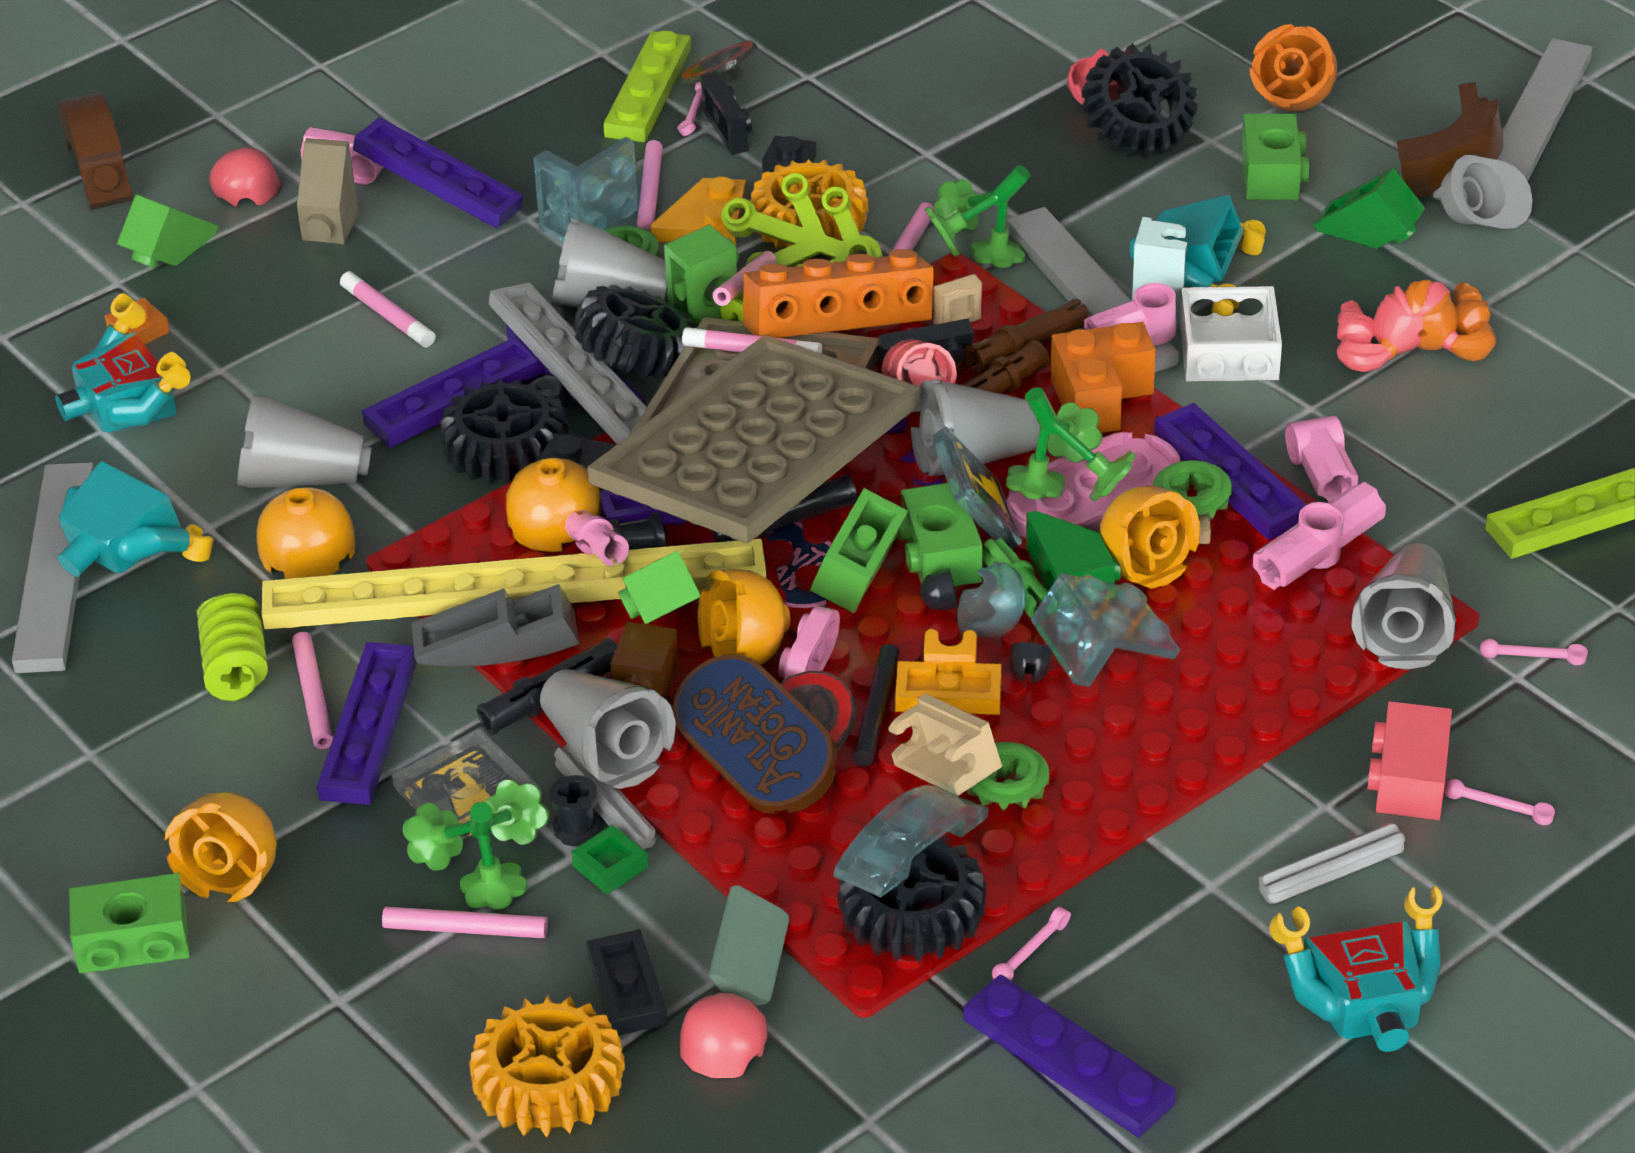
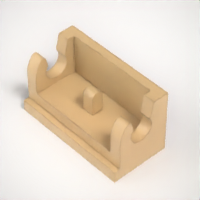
M928 694L919 697V703L895 718L889 727V732L895 735L903 733L910 726L913 729L911 739L901 744L891 753L895 766L956 796H959L1002 767L989 722Z

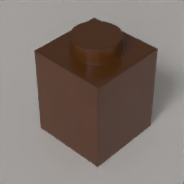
M627 622L611 661L612 679L650 688L667 701L679 668L677 629Z

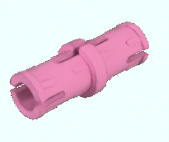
M586 509L579 510L580 515L574 511L567 517L566 532L569 534V537L578 541L576 545L582 552L587 555H596L604 564L614 566L613 559L618 564L626 559L629 553L627 540L612 531L614 530L613 526L605 518L592 516Z

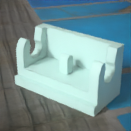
M1142 217L1134 246L1132 301H1134V293L1139 287L1149 283L1166 284L1176 294V322L1180 323L1181 288H1184L1187 242L1176 239L1169 240L1164 237L1185 238L1186 228L1179 224L1152 221V218Z

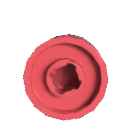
M915 339L903 340L892 346L885 355L881 368L883 375L918 387L923 381L936 379L955 383L957 376L955 361L947 350L940 345Z

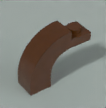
M1476 82L1458 85L1462 113L1452 125L1430 135L1397 141L1403 180L1417 198L1432 196L1434 191L1441 187L1443 178L1452 170L1456 160L1462 156L1476 155L1495 160L1499 157L1503 148V134L1498 100L1488 101L1487 96L1479 98Z
M98 92L58 101L57 111L67 148L74 152L90 210L133 201L132 190L122 158V148L103 94Z

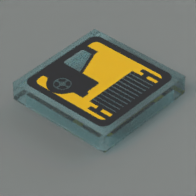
M947 426L933 434L932 441L954 500L994 540L998 538L1003 539L1011 549L1021 544L1022 539L1007 509V500L999 480Z

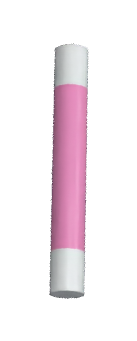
M348 271L342 275L340 285L422 347L427 348L434 343L435 333L353 272Z
M686 327L683 331L682 343L684 346L742 352L762 336ZM777 338L822 354L821 343Z

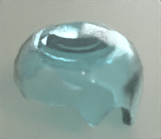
M994 561L988 568L978 569V574L984 580L979 588L966 589L961 594L957 619L958 628L963 633L967 630H973L977 637L996 639L1007 635L1017 625L1023 615L1026 605L1025 583L1021 574L1005 562Z

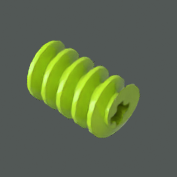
M229 593L212 597L204 601L196 610L205 688L212 696L220 700L235 702L246 698L253 692L254 687L258 686L268 673L260 606L253 598L245 594Z

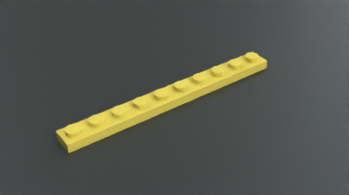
M753 539L749 543L738 540L629 550L626 559L622 563L618 564L613 559L614 566L604 564L594 554H574L262 581V619L265 630L435 615L505 588L511 600L515 601L557 584L561 586L570 603L621 599L618 591L626 588L622 580L623 577L677 550L698 591L701 592L702 589H711L715 579L707 577L711 572L719 569L750 570L766 578L762 539Z

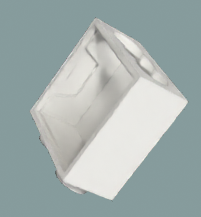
M1274 286L1181 288L1180 333L1186 381L1279 380L1282 340ZM1254 298L1263 304L1261 311L1251 316H1245L1240 313L1230 316H1221L1217 313H1212L1208 316H1197L1190 310L1192 304L1200 299H1209L1214 302L1222 299H1233L1241 302L1244 299Z

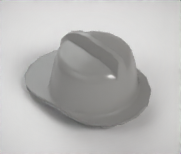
M1464 155L1456 160L1452 170L1443 178L1441 187L1433 193V199L1441 201L1445 212L1451 220L1462 225L1477 224L1498 229H1515L1525 223L1531 213L1533 202L1530 185L1525 176L1514 165L1501 160L1476 155Z

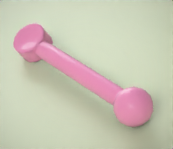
M701 80L695 84L697 93L685 121L677 127L682 136H687L696 129L693 122L702 102Z
M1486 639L1482 641L1479 647L1481 655L1488 659L1494 658L1498 654L1567 659L1573 665L1584 664L1588 654L1587 648L1580 644H1572L1568 649L1504 645L1498 644L1493 639Z
M1458 779L1448 780L1444 786V793L1450 799L1465 797L1530 815L1533 821L1540 825H1549L1554 818L1555 809L1548 803L1541 802L1533 806L1465 787L1462 781Z
M1057 907L1051 914L1049 922L1010 960L994 966L992 970L993 980L1000 974L1012 980L1014 976L1013 971L1055 930L1061 931L1067 926L1071 916L1070 912L1062 907Z

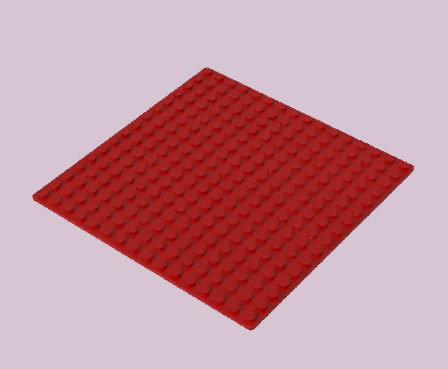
M949 253L930 263L933 266V286L973 274L982 282L981 319L970 322L974 331L973 344L992 337L996 334L995 331L1003 326L1019 325L1045 313L1044 310L962 253H959L956 257ZM933 298L932 320L833 331L830 333L878 338L879 335L934 325ZM1052 341L1043 344L1049 354V366L1023 380L1021 386L1016 391L1002 394L1025 399V395L1029 390L1036 387L1041 388L1055 414L1058 415L1061 403L1051 381ZM962 362L956 365L957 376L955 384L961 385L979 374L973 373V367L968 368L966 362ZM876 365L873 371L879 373ZM1155 387L1154 394L1121 399L1120 430L1102 433V438L1120 432H1133L1132 438L1145 439V434L1156 436L1154 434L1155 419L1180 409L1182 406ZM911 412L906 416L907 427L904 431L897 434L884 433L825 481L827 482L849 474L857 492V499L865 488L900 507L901 490L925 487L914 485L915 477L925 483H932L942 478V484L959 481L980 537L982 549L985 547L984 543L988 539L994 541L1001 538L1021 561H1028L1033 566L1026 551V538L1015 533L973 490L965 470L942 476H928L930 472H922L918 467L917 461L904 462L900 460V457L908 455L912 450L911 427H920V412ZM607 433L592 439L616 444ZM1048 449L1046 450L1049 463L1059 459L1050 454ZM1036 450L982 464L998 482L1005 502L1009 497V488L1006 486L1009 468L1015 465H1029L1030 456L1035 454ZM1258 460L1306 505L1319 502ZM978 465V471L988 477L987 472ZM510 482L367 557L366 563L368 571L374 572L585 553L577 547L576 540L570 543H562L563 551L558 552L533 550L518 543L513 537V531L510 526L508 527L506 494L512 483ZM1189 485L1187 497H1196L1197 490H1194V485ZM1228 503L1227 509L1216 510L1213 519L1209 518L1211 530L1210 544H1198L1196 552L1189 550L1186 558L1181 563L1188 567L1181 576L1168 585L1148 588L1121 576L1119 581H1115L1113 603L1056 614L1053 608L1048 614L1042 605L1036 601V606L1043 613L1044 617L1033 620L1026 614V611L1012 595H1006L1000 590L999 580L983 561L982 582L954 587L958 608L945 611L929 608L921 598V582L917 572L910 573L905 557V544L907 542L906 540L899 541L896 537L855 613L827 599L826 605L821 606L837 610L840 616L836 644L821 674H826L842 683L850 695L852 711L847 728L835 743L838 758L836 757L834 765L836 773L833 783L819 800L803 810L792 813L783 810L774 811L776 814H770L755 809L687 742L676 725L674 742L670 751L663 748L660 756L655 761L656 764L660 765L656 772L636 786L619 790L655 828V833L727 898L731 886L739 885L784 910L790 919L783 949L855 1015L861 1018H868L1410 671L1411 669L1387 667L1378 662V656L1366 647L1364 651L1359 646L1351 627L1353 607L1357 597L1395 554L1365 533H1362L1341 548L1340 559L1335 565L1323 569L1311 568L1287 586H1280L1273 590L1261 582L1260 575L1253 567V555L1277 537L1268 540ZM854 505L799 521L803 524L802 534L804 540L812 544H821L826 541L833 543ZM690 521L679 525H663L666 547L715 543L711 529L693 524ZM758 535L754 539H762L766 579L772 582L782 597L783 603L786 604V594L781 588L776 567L785 566L793 560V546L784 540L769 542L768 536L761 538ZM805 565L798 568L795 572L796 586L801 590L810 591L820 567ZM1035 570L1034 576L1040 581L1038 574ZM1451 594L1456 615V631L1453 642H1455L1478 626L1480 616L1477 611ZM699 598L645 624L677 629L679 668L667 698V702L671 705L672 710L676 692L686 676L697 666L708 661L707 659L715 658L711 646L702 647L700 642L697 618ZM621 599L571 603L575 610L579 645L526 660L473 667L499 691L505 693L513 688L516 680L522 677L531 679L560 664L562 661L596 645L606 637L611 638L618 646L627 622L644 624L640 615L631 619ZM788 606L790 612L789 629L784 634L782 643L773 657L761 665L780 684L784 683V678L779 677L778 674L781 655L786 647L792 648L797 639L798 625L802 616L805 613L810 614L814 607L798 608ZM428 615V616H418V617H419L420 619H424V618L430 617V616H432V615ZM927 630H937L939 642L945 646H956L962 642L965 631H975L977 634L976 663L1001 664L1000 715H971L989 722L995 743L1013 742L1023 744L1042 755L1049 768V784L1045 785L1042 799L1030 798L1025 809L1015 803L1009 804L1003 812L999 803L993 802L987 806H982L979 796L968 795L967 790L956 796L895 766L891 753L901 744L908 742L913 734L911 726L898 735L889 732V727L893 720L904 713L896 712L897 667L873 763L869 766L856 764L853 760V753L881 646L885 644L896 646L900 650L898 661L924 662V642ZM1030 642L1049 647L1052 653L1048 674L1036 683L1031 682L1032 674H1024L1022 682L1017 680L1012 674L1009 664L1012 644ZM611 671L601 677L612 679ZM815 685L809 694L814 691L825 692L829 696L834 708L833 719L824 726L830 733L837 722L839 714L838 700L831 690L821 685ZM789 691L805 707V700L809 694ZM821 695L811 697L809 705L813 716L819 722H825L829 717V709L824 698ZM544 712L535 718L529 717L561 747L567 744ZM1016 772L1006 778L997 776V782L1003 783L1006 779L1015 780ZM904 829H906L910 836L920 837L928 830L933 840H938L948 835L952 847L965 845L969 858L978 859L981 874L984 875V881L986 882L985 914L982 917V922L978 923L975 936L964 938L960 950L945 947L941 959L932 953L924 954L920 963L917 962L913 955H903L896 963L890 951L875 956L871 944L858 946L854 933L846 932L845 925L842 922L841 911L838 909L837 893L839 892L841 870L847 867L850 854L861 853L864 841L879 844L883 832L894 839L901 837Z

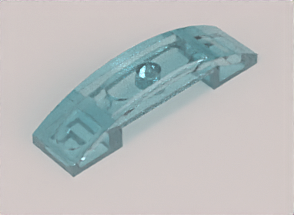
M926 785L914 788L889 803L863 828L836 864L833 876L882 897L909 877L911 861L915 855L946 832L963 837L987 819L989 809L937 786Z

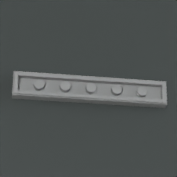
M1552 38L1502 131L1503 148L1497 160L1514 165L1525 176L1527 182L1591 60L1593 46Z
M1046 207L1006 219V228L1009 230L1010 237L1022 246L1021 249L1068 301L1073 299L1081 300V304L1075 308L1085 304L1089 316H1093L1131 302L1128 296ZM1170 342L1154 345L1156 349L1155 373L1178 365L1179 352Z
M528 282L490 291V307L561 382L613 441L619 444L627 438L647 408L643 402L604 361H597L593 353H588L582 349V344L575 339L576 332L531 283Z
M93 462L45 465L12 656L15 673L66 670L80 576L76 577L68 573L57 559V556L69 545L59 523V515L63 508L67 490L73 486H81L94 470Z

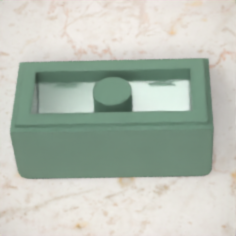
M739 885L731 886L709 977L721 993H734L752 1001L755 1006L769 1003L772 997L790 918L778 906Z

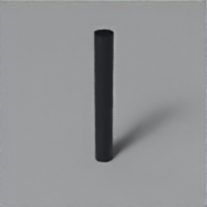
M885 644L880 648L857 737L853 760L861 766H869L874 760L900 655V650L892 644Z

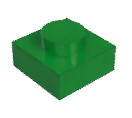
M614 825L606 828L571 851L573 867L607 895L649 868L647 852Z

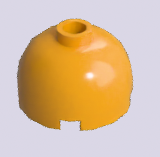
M548 458L536 461L525 466L516 474L506 494L508 527H511L516 541L530 549L546 552L563 551L562 543L575 541L569 537L565 529L567 517L575 511L580 515L579 510L586 509L592 516L603 517L600 489L589 484L588 471L585 467L572 460Z
M1144 485L1128 489L1114 498L1105 510L1099 533L1110 555L1119 564L1123 578L1148 588H1156L1168 585L1181 576L1188 567L1181 563L1186 558L1189 550L1196 552L1200 537V521L1196 507L1179 493L1159 486Z
M306 487L285 491L269 501L258 519L257 548L259 558L267 571L272 573L271 567L284 572L285 579L333 575L340 570V561L345 559L348 554L349 559L355 554L356 539L350 515L344 504L325 490Z
M719 569L711 572L707 578L715 580L712 583L711 589L701 590L698 605V629L702 647L711 646L715 657L741 655L753 659L760 665L764 664L776 653L782 643L784 634L789 629L790 612L788 606L783 603L782 597L772 582L753 571Z
M234 792L207 793L192 801L174 817L165 832V840L169 837L171 852L166 856L169 867L174 874H180L181 883L200 897L208 898L209 890L231 894L232 896L226 902H237L254 892L275 861L277 842L272 821L262 807L250 798Z

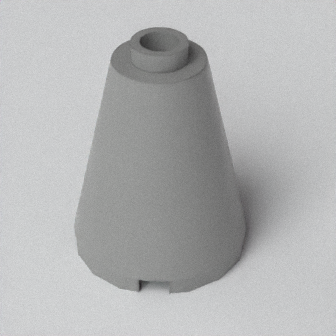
M571 218L559 261L560 267L558 278L555 280L552 306L578 308L588 291L595 290L597 286L609 288L610 285H617L624 289L630 286L634 290L641 292L646 290L652 296H661L663 301L665 299L668 300L665 260L581 219Z
M937 379L923 381L920 384L921 404L912 411L920 412V427H911V439L918 467L922 472H930L928 476H942L964 470L952 435L981 464L1036 450L1040 425L1025 399Z
M264 394L263 396L252 395L245 426L244 447H242L237 486L251 489L356 483L358 474H368L372 447L363 446L364 436Z
M1412 543L1399 549L1362 590L1353 607L1351 627L1357 643L1364 651L1366 647L1378 656V662L1387 667L1409 670L1428 666L1436 661L1437 656L1445 651L1446 648L1448 649L1453 642L1456 631V615L1443 560L1435 549L1425 544Z
M564 669L554 673L542 688L540 695L542 710L588 772L599 782L618 789L636 786L652 776L660 767L655 761L660 756L663 748L668 751L671 749L674 742L676 725L672 707L659 693L650 688L571 669Z

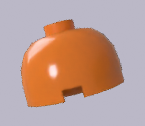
M1293 24L1282 25L1268 32L1254 49L1253 54L1255 57L1252 62V68L1250 67V77L1260 96L1277 109L1287 112L1309 110L1319 105L1331 93L1336 82L1337 60L1332 47L1326 37L1310 26L1305 28L1302 26L1294 27Z

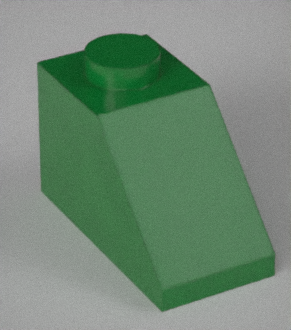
M1393 167L1330 201L1313 226L1318 232L1377 249L1392 240L1395 244H1399L1409 238L1416 231L1417 226L1415 222L1425 210V207Z
M1038 511L1027 512L1026 551L1042 585L1056 599L1054 606L1056 614L1113 603L1115 581H1119L1121 578V568L1110 555L1100 533Z

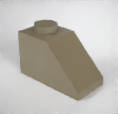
M306 138L304 142L297 198L302 240L345 244L359 211L348 141Z

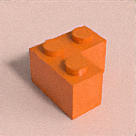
M1143 321L1120 323L1114 326L1087 330L1077 329L1067 333L1052 335L1051 381L1061 406L1066 403H1075L1081 409L1091 408L1099 415L1097 428L1101 433L1120 430L1121 399L1154 394L1156 349Z

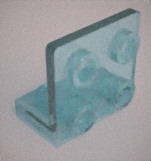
M622 138L578 167L547 150L533 158L539 228L542 232L564 243L571 218L581 219L604 231L614 227L637 212L634 141L630 138Z
M1060 573L1031 618L1032 623L1076 685L1090 687L1115 648L1175 659L1180 652L1179 647L1169 635V627L1156 617L1146 603V595L1140 589L1128 583H1123L1120 586L1102 582L1091 575L1078 577Z

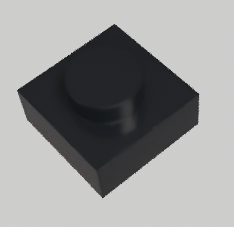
M775 135L762 159L763 173L774 172L775 165L787 167L790 165L791 160L796 163H806L809 159L813 163L816 158V142L801 140L793 136L782 137Z

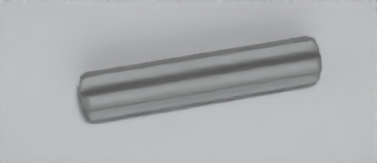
M568 744L564 747H558L554 753L556 758L555 766L564 776H585L594 782L597 787L598 799L593 808L609 826L614 825L643 850L652 848L656 842L654 837L655 828L618 788L610 787L608 784L596 780Z
M1385 824L1261 874L1259 877V892L1268 904L1279 903L1402 853L1404 851V842L1406 841L1403 832H1400L1396 824Z

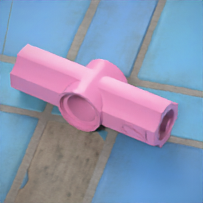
M1363 482L1358 486L1353 485L1328 503L1316 502L1304 506L1300 510L1298 524L1254 553L1253 567L1260 575L1261 582L1276 590L1280 586H1287L1311 568L1323 569L1335 565L1340 559L1341 548L1385 517L1386 505L1379 497L1377 489Z

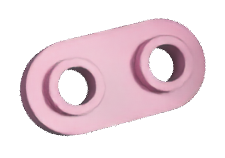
M815 606L810 614L805 613L802 616L798 625L796 641L792 648L786 647L780 658L778 674L779 677L784 678V682L806 673L821 674L832 654L838 637L840 616L837 610ZM806 684L793 688L792 691L809 694L815 685Z

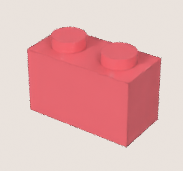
M1388 701L1386 722L1375 721L1372 753L1382 754V759L1371 758L1367 790L1378 791L1376 813L1440 820L1452 709Z

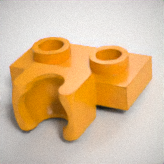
M929 629L925 632L924 662L898 661L895 710L896 712H906L919 703V697L928 694L969 714L1000 715L1001 664L976 663L977 634L973 630L964 632L963 640L960 644L945 646L939 642L937 630Z

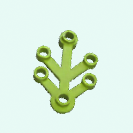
M799 173L787 175L782 181L781 189L786 199L793 203L803 227L759 213L753 203L745 198L730 200L721 212V219L725 228L735 237H747L756 231L793 244L773 253L776 256V264L791 267L818 254L834 258L830 262L847 261L848 256L853 255L859 250L866 251V255L873 256L874 258L883 257L879 244L873 238L860 235L849 210L851 201L846 191L841 187L827 189L822 195V205L828 215L835 217L843 241L826 236L809 197L810 186L806 178ZM793 184H803L800 192L796 194L789 193V188ZM834 197L844 198L840 206H829L831 199ZM736 210H745V214L742 218H731L732 214ZM756 252L752 254L747 259L746 265L749 264L752 260H754L757 256H759L762 252Z

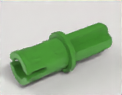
M998 538L994 541L988 539L984 543L985 547L982 549V561L999 580L1000 590L1006 595H1012L1026 611V614L1033 620L1044 617L1043 613L1037 608L1036 601L1049 614L1055 606L1056 599L1034 576V567L1028 561H1021L1003 539Z

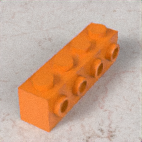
M908 249L893 250L889 256L875 258L866 254H853L847 257V261L840 262L809 259L803 262V266L786 267L781 264H765L760 267L759 271L743 272V325L753 335L783 338L932 320L933 266L921 258L915 251Z

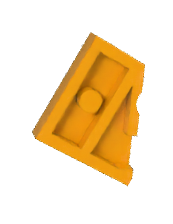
M728 177L702 178L651 224V233L657 238L658 242L669 243L707 225H711L725 238L731 239L736 246L738 237L731 235L727 231L721 219V212L730 200L735 198L746 199V180L730 179ZM743 209L736 210L731 218H742Z

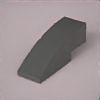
M559 584L515 601L511 600L505 588L411 623L414 656L418 664L484 666L516 662L552 654L579 645L575 610Z

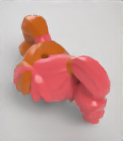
M1430 280L1414 281L1405 292L1399 286L1395 287L1393 294H1386L1384 300L1376 308L1374 319L1365 316L1359 303L1353 300L1345 302L1341 305V312L1337 317V322L1339 323L1337 338L1341 340L1336 350L1338 359L1350 370L1359 372L1376 370L1396 355L1409 352L1415 348L1423 350L1444 348L1465 360L1472 362L1482 360L1487 357L1496 345V337L1489 324L1491 313L1487 301H1482V295L1476 287H1472L1465 282H1460L1456 285L1453 292V303L1450 290L1443 283ZM1376 338L1379 344H1372L1371 341Z

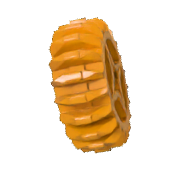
M809 159L806 163H796L791 160L789 166L775 165L774 172L762 173V179L754 182V190L751 193L750 201L755 206L757 212L803 227L793 203L786 199L781 189L782 181L787 175L791 173L802 174L810 186L809 197L825 235L843 241L835 217L828 215L822 205V195L827 189L841 187L846 191L851 201L849 210L858 231L864 230V224L867 219L866 213L869 212L866 189L864 188L863 180L856 178L855 171H844L842 164L830 166L827 160H823L820 163H811ZM793 184L789 188V193L796 194L800 192L803 184ZM834 197L831 199L829 206H840L844 198ZM759 233L762 235L763 242H773L775 249H782L793 245Z
M548 994L541 1004L532 1005L524 998L521 1009L516 1011L504 1006L501 1020L487 1019L484 1033L475 1035L474 1052L471 1053V1059L469 1060L473 1092L477 1096V1100L481 1101L487 1116L497 1115V1119L500 1121L503 1129L517 1123L523 1136L533 1127L540 1128L546 1138L552 1128L562 1126L570 1134L574 1122L579 1120L591 1125L595 1116L594 1111L608 1112L611 1097L619 1095V1089L622 1085L621 1078H623V1071H625L621 1039L617 1034V1030L612 1029L607 1015L596 1016L591 1003L576 1008V1004L571 996L561 1004L554 1003Z

